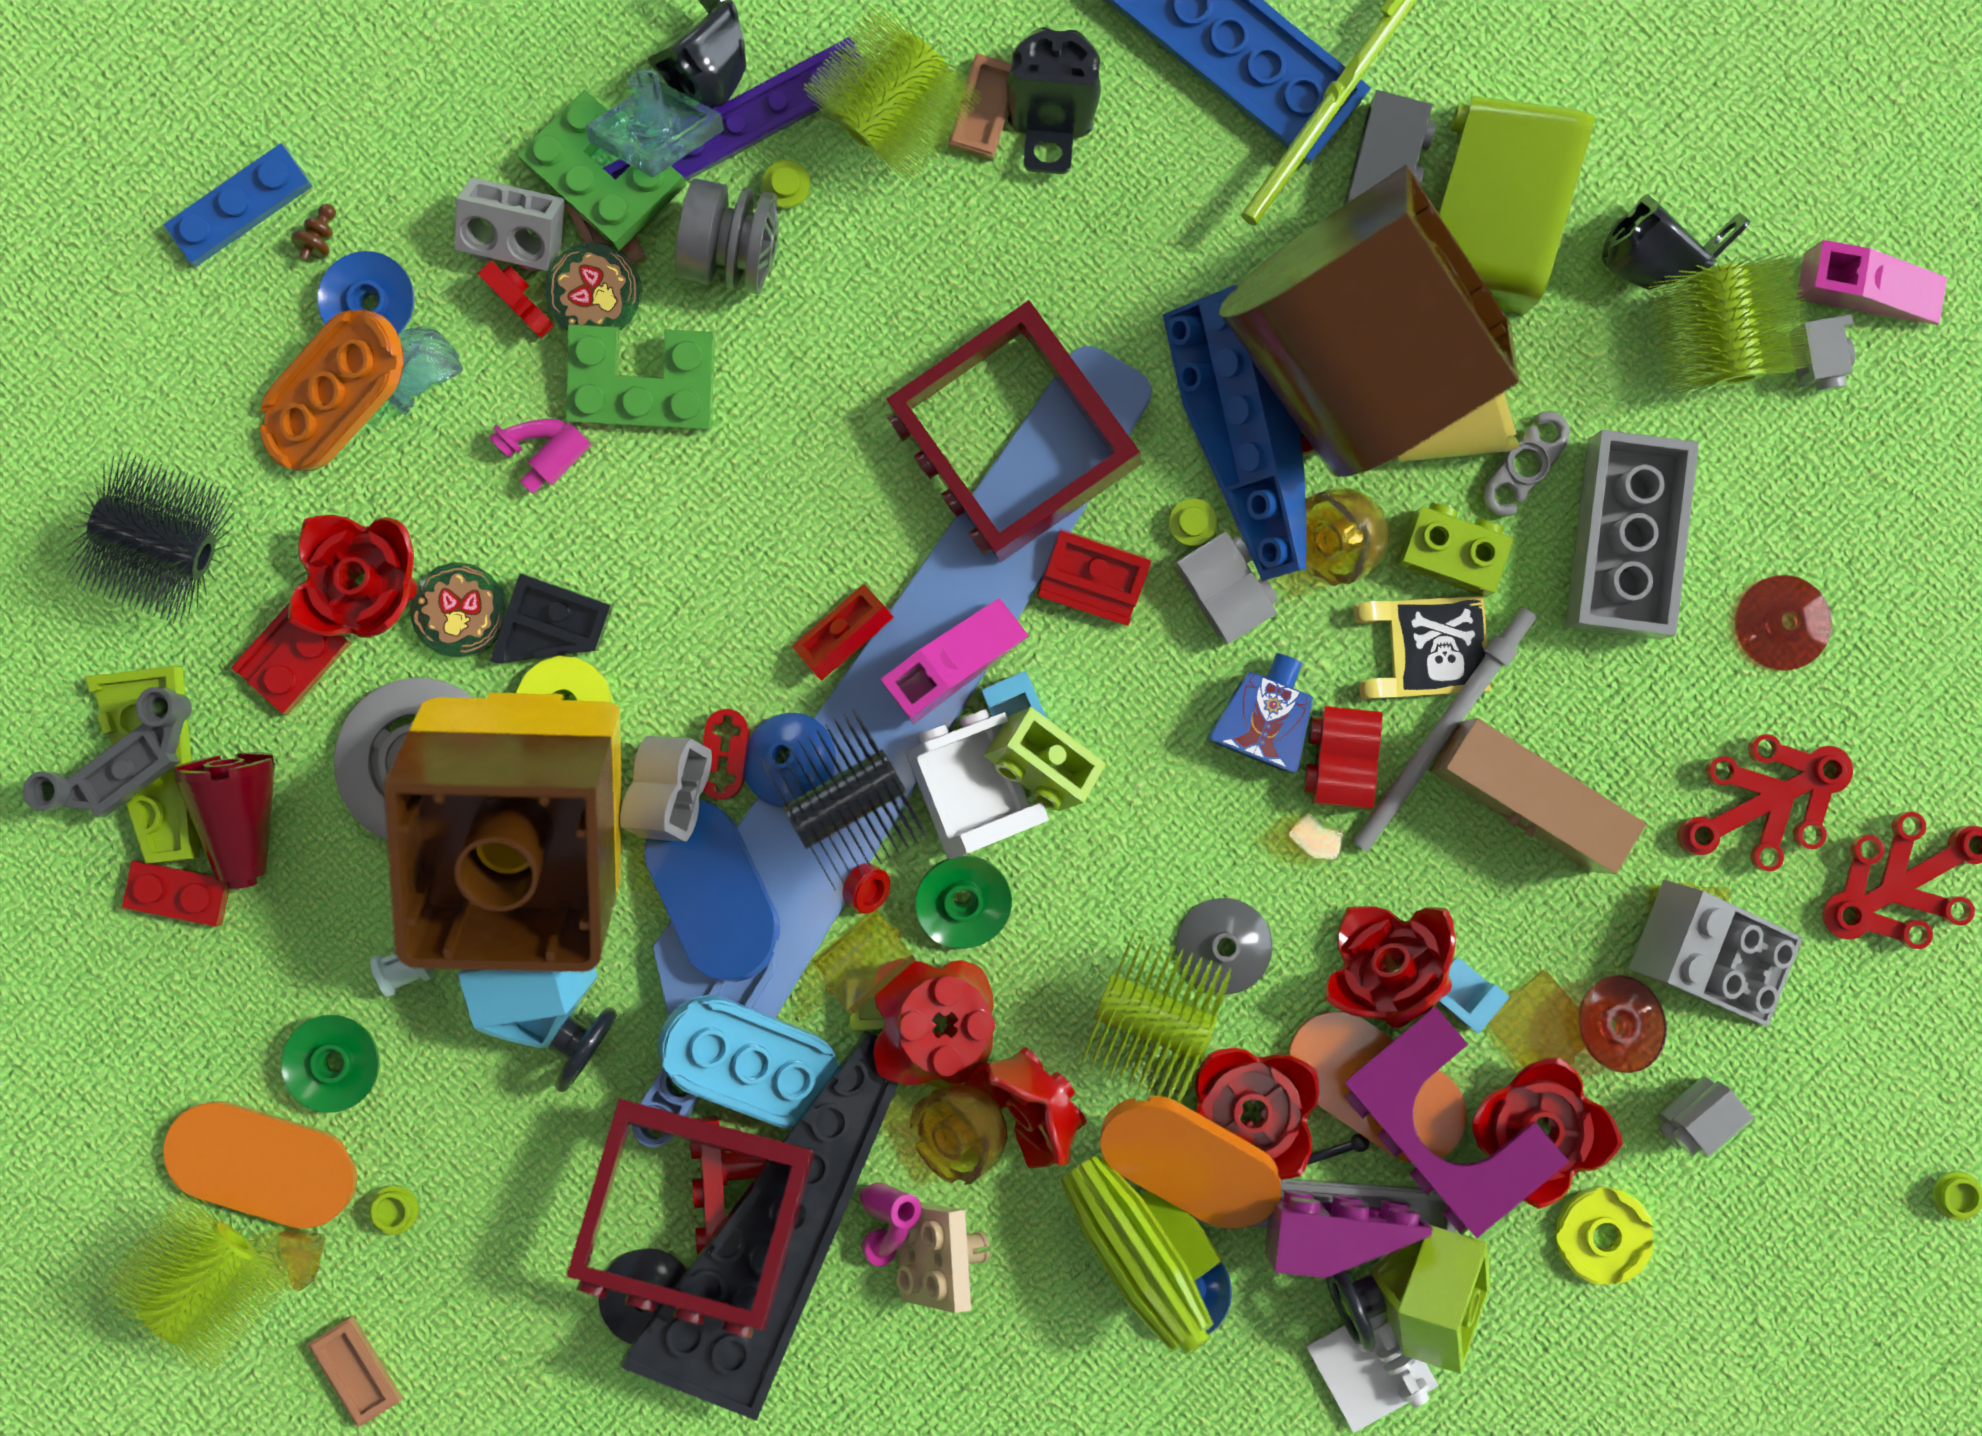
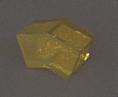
M1305 813L1284 833L1305 856L1339 860L1343 831L1323 828L1310 813Z

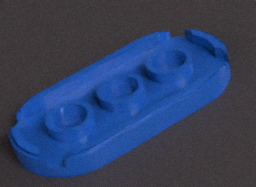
M699 800L696 825L689 839L686 842L646 839L645 861L690 962L701 973L711 978L731 982L744 981L760 973L774 955L772 951L776 945V939L779 940L780 920L733 819L712 803Z

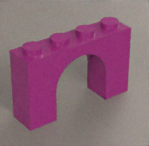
M1435 1006L1345 1081L1350 1091L1344 1097L1363 1119L1370 1113L1383 1127L1376 1135L1395 1157L1402 1152L1405 1153L1415 1165V1168L1409 1174L1428 1196L1437 1191L1448 1207L1442 1213L1461 1235L1470 1230L1477 1239L1569 1161L1534 1121L1530 1122L1492 1155L1473 1163H1454L1444 1160L1432 1153L1423 1144L1416 1132L1413 1120L1416 1096L1421 1086L1430 1076L1469 1045Z

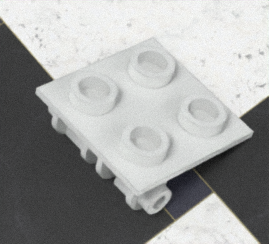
M1385 1313L1369 1319L1376 1340L1375 1349L1371 1353H1364L1356 1346L1345 1325L1306 1345L1353 1433L1409 1402L1413 1408L1423 1405L1429 1400L1427 1392L1438 1387L1425 1362L1403 1356Z

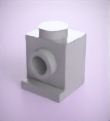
M1852 314L1809 321L1801 324L1803 326H1800V328H1794L1793 330L1809 328L1789 332L1790 334L1807 331L1789 335H1803L1790 338H1801L1790 342L1806 340L1792 343L1791 345L1810 342L1792 346L1801 347L1807 345L1792 351L1810 348L1793 353L1814 350L1793 355L1809 354L1794 359L1812 356L1794 361L1810 360L1795 364L1810 363L1795 366L1804 367L1796 368L1799 388L1816 385L1817 392H1827L1847 386L1846 376L1853 373L1852 366L1855 363L1854 345L1850 338H1846L1845 328L1854 324Z

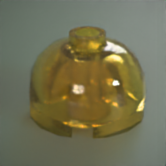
M1346 487L1326 489L1306 498V569L1310 574L1326 585L1336 586L1341 583L1351 584L1374 571L1383 560L1390 539L1388 522L1381 507L1375 500L1361 490Z
M969 1084L945 1085L924 1096L912 1109L910 1128L912 1129L917 1126L921 1139L915 1144L918 1154L929 1169L944 1181L954 1183L959 1179L966 1181L964 1185H970L984 1176L1001 1159L1008 1139L1007 1124L1000 1107L982 1089Z

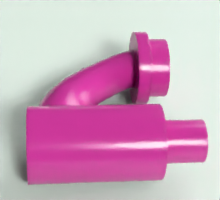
M537 419L513 425L506 429H502L496 424L493 427L495 431L488 437L509 458L515 451L520 453L523 450L518 444L520 441L542 437L549 439L528 461L533 468L520 480L533 494L546 481L553 485L592 446L569 421L565 423L557 419Z
M876 1182L870 1186L863 1187L860 1191L859 1199L866 1213L889 1223V1229H876L866 1234L861 1248L865 1259L875 1266H885L894 1259L897 1249L905 1242L910 1227L919 1220L921 1204L915 1196L887 1184Z

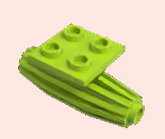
M1102 1154L1090 1158L1070 1171L1061 1180V1183L1082 1232L1132 1310L1170 1352L1181 1348L1183 1353L1188 1355L1209 1341L1210 1337L1206 1330L1213 1325V1322L1195 1281L1223 1260L1194 1216L1150 1191L1140 1196L1119 1173L1107 1164Z

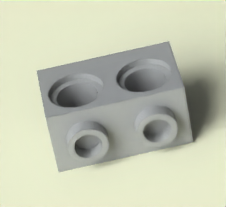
M471 177L456 198L454 250L470 253L473 257L481 260L496 259L514 263L525 270L548 271L562 248L565 199ZM480 219L487 221L492 227L485 225ZM527 230L533 231L539 238L532 236Z

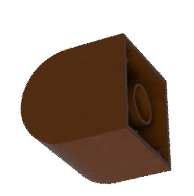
M1407 164L1276 251L1232 290L1219 310L1223 320L1328 471L1336 477L1360 474L1393 460L1520 383L1510 321Z

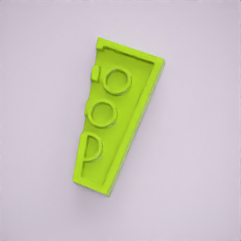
M167 666L85 676L89 693H95L101 714H98L97 717L102 732L109 735L112 746L143 723L137 715L136 703L144 690L151 687L169 688L177 694L185 695L182 666ZM188 719L184 721L175 753L180 762L133 796L130 802L127 803V808L146 863L200 858L198 835L175 782L174 773L177 766L191 761Z

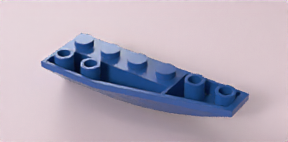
M1233 285L1167 312L1162 316L1184 410L1262 581H1267L1306 569V498L1301 435L1299 427L1219 314L1222 303L1237 286Z

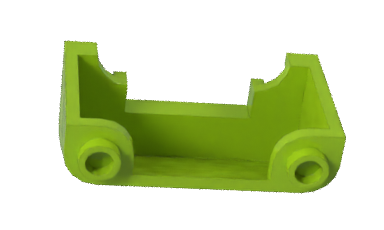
M1471 96L1466 104L1458 103L1451 123L1450 131L1458 133L1456 142L1459 144L1439 215L1501 309L1524 315L1541 300L1549 282L1592 134L1595 115L1576 109Z

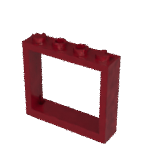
M1030 300L1020 305L886 399L893 412L892 415L887 417V420L896 431V434L902 441L909 437L913 440L920 452L914 455V458L929 479L936 475L940 478L947 488L946 491L941 493V496L957 518L963 513L967 516L974 526V529L969 531L968 534L977 548L981 550L984 556L992 551L999 563L1142 465L1140 450ZM1023 333L1111 455L999 533L912 409Z
M619 1098L566 1277L579 1280L576 1291L605 1298L608 1289L626 1293L627 1296L624 1304L654 1311L656 1302L674 1306L676 1309L673 1317L703 1325L705 1315L725 1320L722 1330L751 1338L754 1328L766 1331L815 1154L810 1149ZM630 1125L791 1168L752 1311L588 1267Z

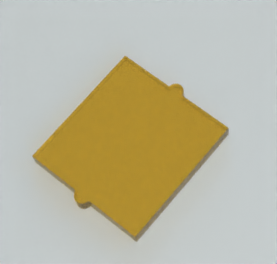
M878 909L869 913L812 962L827 983L825 990L830 995H835L850 1015L856 1012L916 960L901 940L902 932L895 926L891 927Z
M1546 969L1539 972L1518 991L1511 990L1509 992L1510 998L1487 1024L1523 1068L1528 1064L1557 1057L1572 1065L1575 1063L1574 1057L1600 1035Z

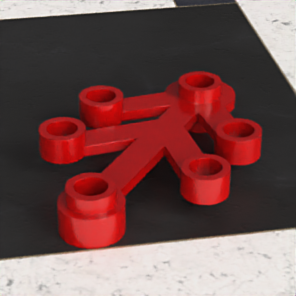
M1770 734L1753 737L1747 748L1748 754L1753 761L1761 764L1777 762L1801 771V773L1785 781L1739 767L1735 760L1727 756L1712 758L1705 767V775L1712 784H1730L1758 793V795L1712 819L1707 817L1687 818L1680 824L1677 831V841L1680 847L1692 855H1707L1718 847L1721 836L1768 813L1759 843L1751 850L1750 860L1752 865L1760 871H1775L1784 862V853L1780 844L1794 799L1810 791L1803 821L1799 822L1793 829V840L1797 846L1803 849L1820 848L1827 839V831L1823 821L1831 795L1845 789L1853 776L1852 761L1842 749L1835 746H1821L1814 749L1811 753H1806L1781 745L1780 741ZM1762 740H1766L1771 745V753L1767 758H1763L1758 753V744ZM1827 761L1833 762L1836 766V774L1831 779L1827 778L1823 773V766ZM1719 762L1725 763L1729 768V774L1724 780L1719 779L1715 774V767ZM1807 826H1812L1816 831V839L1811 844H1808L1803 838V831ZM1699 827L1706 828L1709 833V839L1704 845L1698 844L1695 840V832ZM1765 848L1771 849L1774 854V860L1768 866H1765L1760 860V854Z
M1901 812L1892 820L1891 828L1894 835L1881 883L1865 893L1870 866L1882 859L1884 845L1878 837L1873 835H1860L1851 842L1850 854L1852 859L1842 892L1832 895L1826 901L1822 911L1824 925L1835 937L1851 940L1859 938L1869 931L1897 939L1907 948H1926L1933 939V931L1928 923L1913 919L1900 922L1874 913L1890 903L1940 916L1946 923L1951 925H1966L1974 918L1975 908L1968 898L1961 896L1945 898L1917 890V888L1961 863H1982V827L1961 826L1956 828L1949 836L1947 848L1907 870L1914 840L1920 839L1925 834L1926 821L1917 812ZM1907 817L1911 818L1915 823V830L1911 835H1907L1902 828L1903 821ZM1973 836L1978 837L1981 842V848L1976 854L1972 853L1968 846L1969 840ZM1865 841H1869L1874 848L1872 856L1868 859L1864 858L1860 851L1861 845ZM1959 902L1963 907V914L1956 920L1951 915V907L1954 903ZM1850 906L1855 910L1856 918L1853 923L1848 925L1844 922L1842 915L1843 911ZM1916 925L1921 929L1922 935L1918 942L1913 943L1909 938V931Z

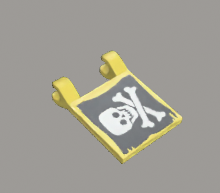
M1484 596L1369 601L1354 606V620L1356 623L1389 621L1393 678H1374L1361 681L1359 683V693L1363 700L1458 694L1486 656L1483 652L1487 646ZM1490 683L1484 692L1491 691Z

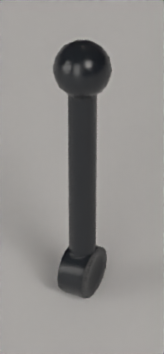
M1357 1133L1353 1135L1351 1141L1312 1153L1307 1165L1352 1150L1359 1153L1364 1152L1369 1148L1370 1142L1367 1138Z

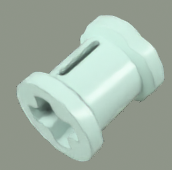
M396 953L384 958L381 955H377L370 960L373 976L379 989L386 997L394 995L396 988L418 979L428 981L434 978L433 969L406 966L398 959Z

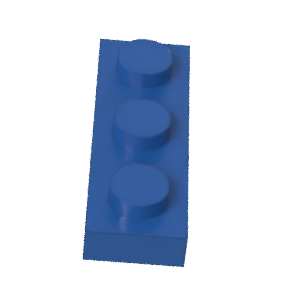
M280 143L163 225L188 261L195 267H198L309 190L313 185L288 149Z

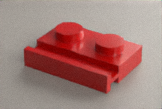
M1059 528L1037 595L1129 626L1132 612L1139 599L1152 560L1149 557Z
M289 603L231 667L233 671L239 673L250 686L276 709L286 715L295 708L351 645V642L343 635H316L290 623L288 617Z

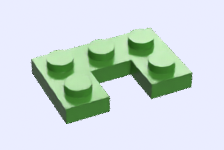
M584 89L516 155L527 169L558 197L564 198L565 203L620 251L687 185L683 176L651 148L646 150L616 180L590 158L621 128V125L609 110Z
M569 324L566 421L711 429L715 332L664 330L663 377L618 375L619 327Z

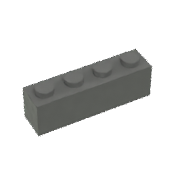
M1376 90L1369 103L1343 206L1406 164L1421 185L1424 168L1417 166L1421 149L1429 150L1434 136L1436 122L1429 120L1433 104Z

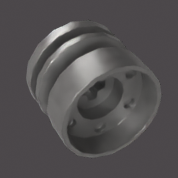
M693 179L687 190L679 223L675 256V274L677 279L709 285L715 277L718 266L721 265L725 266L727 289H737L743 270H745L746 293L759 295L766 276L772 268L779 235L777 195L769 192L761 193L756 211L753 212V190L744 188L739 195L735 208H730L726 184Z

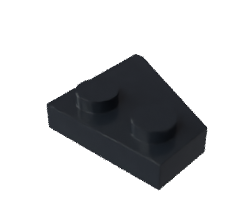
M519 573L490 661L504 663L597 651L600 648L614 605L533 576Z

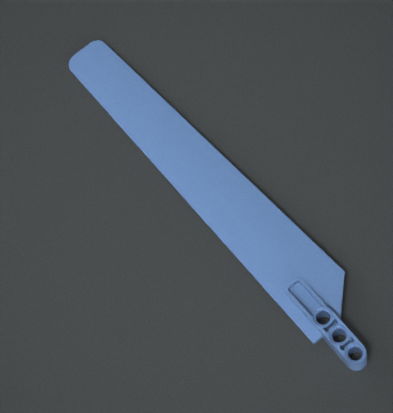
M1083 346L1076 349L1070 354L1071 358L1130 436L1150 403L1151 385L1148 379L1141 372L1097 347ZM1054 377L972 495L1000 533L1108 458L1111 454ZM1089 502L1001 563H999L992 551L984 556L981 550L977 548L968 534L969 531L974 529V526L964 513L958 518H954L889 610L894 618L868 640L814 717L825 728V724L828 726L852 766L857 764L844 741L835 720L841 726L861 761L865 759V756L843 714L849 719L867 752L870 755L875 753L853 713L854 709L864 726H866L878 749H882L906 790L904 795L907 800L909 799L918 782L905 751L921 744L919 734L942 725H946L948 732H950L987 669L914 725L885 689L880 679L919 649L998 598L1002 600L1018 620L1043 579L1059 528L1072 531ZM835 745L836 761L841 770L844 771L848 767ZM789 752V754L786 756V758H785L786 760L789 759V757H790V752ZM836 767L833 773V777L839 774ZM899 796L895 800L902 811L905 805ZM760 798L755 800L737 828L779 916L780 935L779 940L776 939V945L772 951L774 955L769 964L760 973L747 980L731 982L714 979L701 973L690 962L672 921H670L653 945L668 1017L686 1001L710 995L732 1000L776 1018L845 904L842 896L843 882H845L850 873L829 837L821 842L839 875L820 843L815 844L812 848L832 884L811 848L806 850L783 808L772 806ZM889 802L886 806L896 821L899 815L893 804ZM880 807L877 811L889 832L892 823L883 808ZM871 812L867 816L883 842L886 833L875 814ZM865 817L858 821L875 852H877L880 843ZM854 822L849 827L870 863L874 853ZM847 827L840 830L858 865L867 863ZM838 832L830 837L851 872L857 865ZM662 1068L641 1104L690 1117L701 1097L690 1093L688 1095L678 1094L672 1087L671 1079ZM632 1126L635 1138L641 1144L648 1147H659L676 1138L669 1135L656 1137L648 1132L647 1129Z

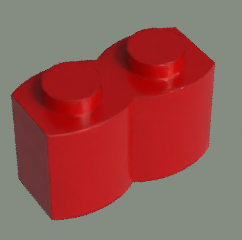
M1323 706L1320 709V716L1311 717L1308 742L1310 745H1316L1315 764L1306 765L1304 777V792L1312 793L1311 804L1366 810L1373 809L1383 712Z

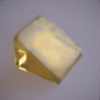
M293 1227L278 1234L279 1247L293 1290L301 1291L316 1281L326 1240L324 1234Z

